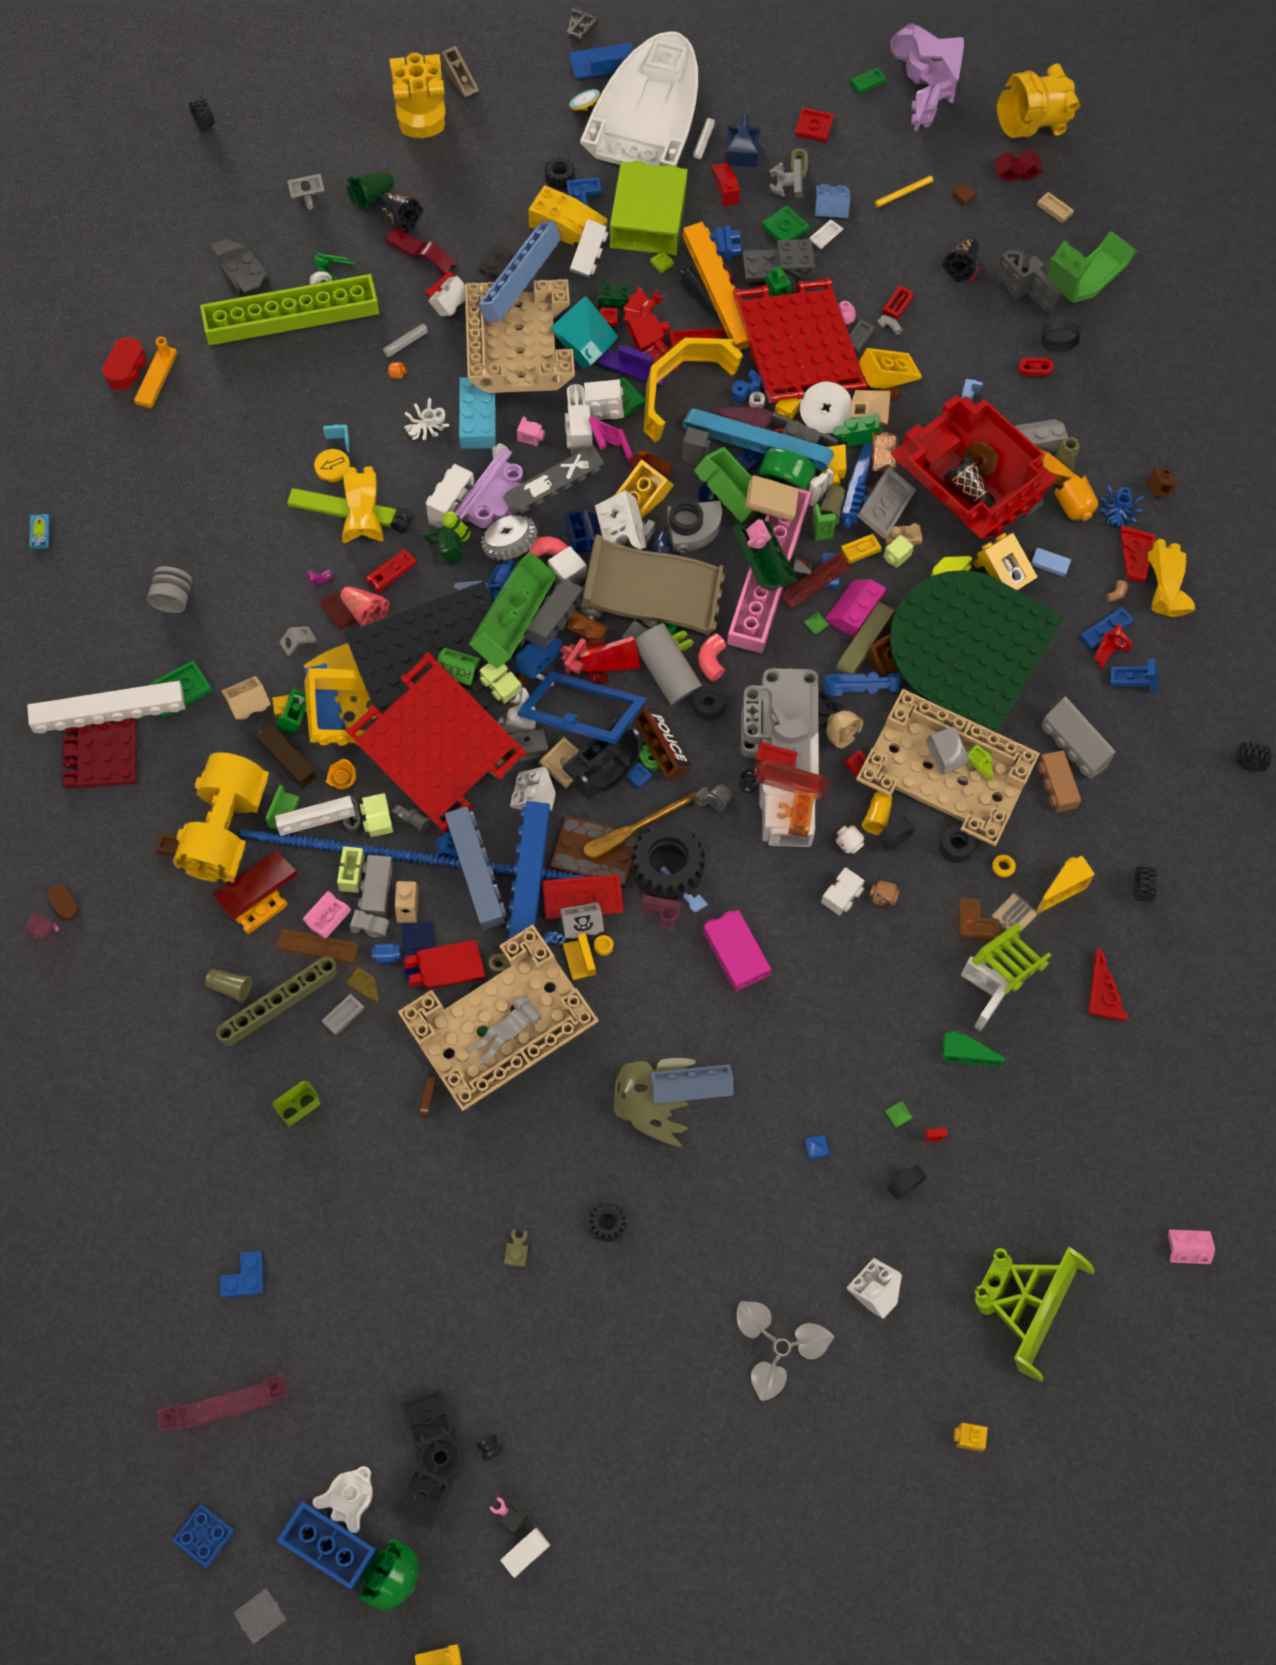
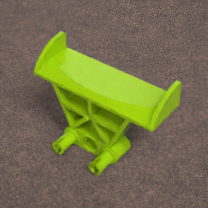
M1070 1247L1067 1248L1060 1265H1013L1012 1259L1007 1255L1006 1250L999 1248L995 1250L996 1254H993L994 1260L982 1284L975 1290V1301L982 1314L990 1315L995 1311L1022 1341L1014 1358L1018 1371L1042 1382L1044 1377L1032 1365L1077 1269L1092 1275L1095 1270L1087 1259ZM1013 1276L1022 1294L1001 1299ZM1019 1276H1031L1025 1288ZM1041 1276H1054L1043 1300L1032 1296ZM993 1281L1000 1282L997 1287L990 1286ZM1027 1304L1038 1308L1025 1335L1018 1328L1017 1324ZM1015 1307L1011 1318L1003 1311Z

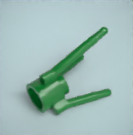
M319 252L314 258V265L318 266L317 270L328 273L333 280L339 279L325 270V268L331 266L332 262L352 266L355 263L348 261L349 259L346 257L326 255Z

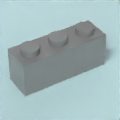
M368 855L367 862L363 863L365 880H361L360 890L363 891V896L359 898L358 909L365 912V914L386 918L393 866L391 857Z

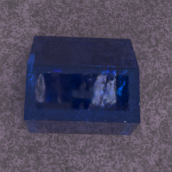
M584 509L565 512V526L571 548L576 553L592 550L596 534L602 535L597 514Z

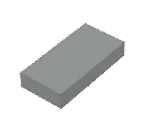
M350 993L321 1021L336 1036L365 1008Z

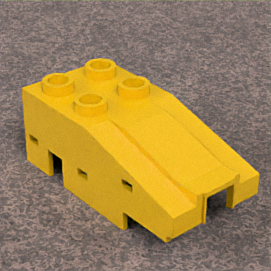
M545 185L528 209L530 228L535 229L540 222L554 221L562 237L561 241L573 246L575 242H580L587 219L604 226L608 224L607 218L579 200Z

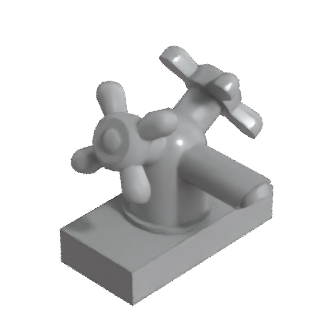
M794 159L793 172L784 173L783 163H779L778 166L769 170L771 178H774L775 175L777 176L776 187L770 184L771 192L784 197L786 194L783 193V186H794L796 198L803 197L802 163L800 159Z
M321 174L287 181L291 199L296 197L300 199L304 196L307 209L309 210L314 207L311 194L314 196L316 193L325 191Z

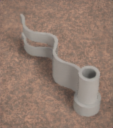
M526 995L520 996L514 1002L513 1006L515 1009L504 1021L491 1027L480 1042L468 1049L470 1053L481 1049L497 1035L491 1049L478 1061L480 1065L493 1057L504 1042L517 1036L529 1022L534 1025L541 1020V1014L530 1004V1000Z

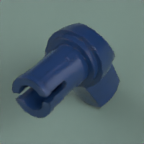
M664 531L658 532L652 545V551L669 554L670 551L667 545L670 536Z

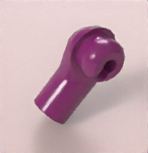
M329 569L322 574H315L313 570L306 573L308 581L317 585H321L334 577Z

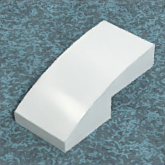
M535 1528L500 1561L515 1578L530 1563L536 1560L550 1544L541 1532Z

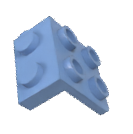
M820 184V186H816L815 216L848 218L850 207L849 188H846L845 185L830 187L828 184Z

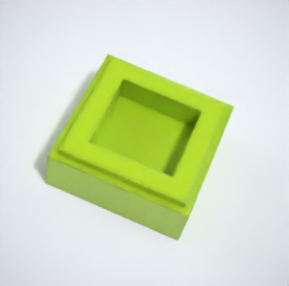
M664 251L650 259V263L660 273L674 265V261Z

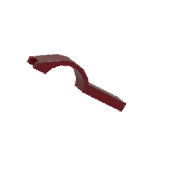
M396 227L385 238L387 244L412 258L419 255L429 259L442 275H446L448 273L447 270L451 266L453 268L457 267V263L436 244L431 242L422 243Z

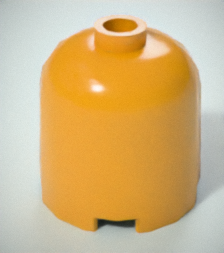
M1085 475L1081 479L1079 476L1073 477L1063 483V488L1060 490L1055 489L1054 494L1069 519L1086 521L1093 516L1092 514L1098 507V500Z

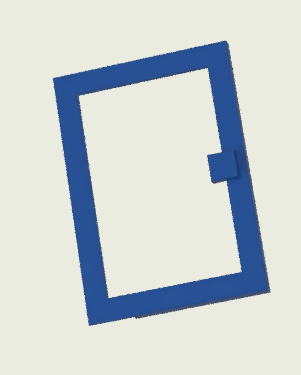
M551 671L517 711V716L616 744L626 731V728L639 714V710L647 698ZM555 680L559 684L632 704L611 732L575 722L578 719V715L566 713L561 718L531 709Z

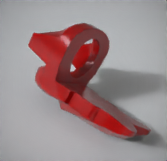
M1117 624L1113 630H1109L1098 647L1094 659L1098 661L1101 669H1104L1107 659L1110 658L1116 649L1130 652L1133 647L1131 640L1123 633L1121 624Z

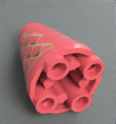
M349 586L345 587L340 594L343 603L360 626L383 619L387 615L390 602L380 595Z

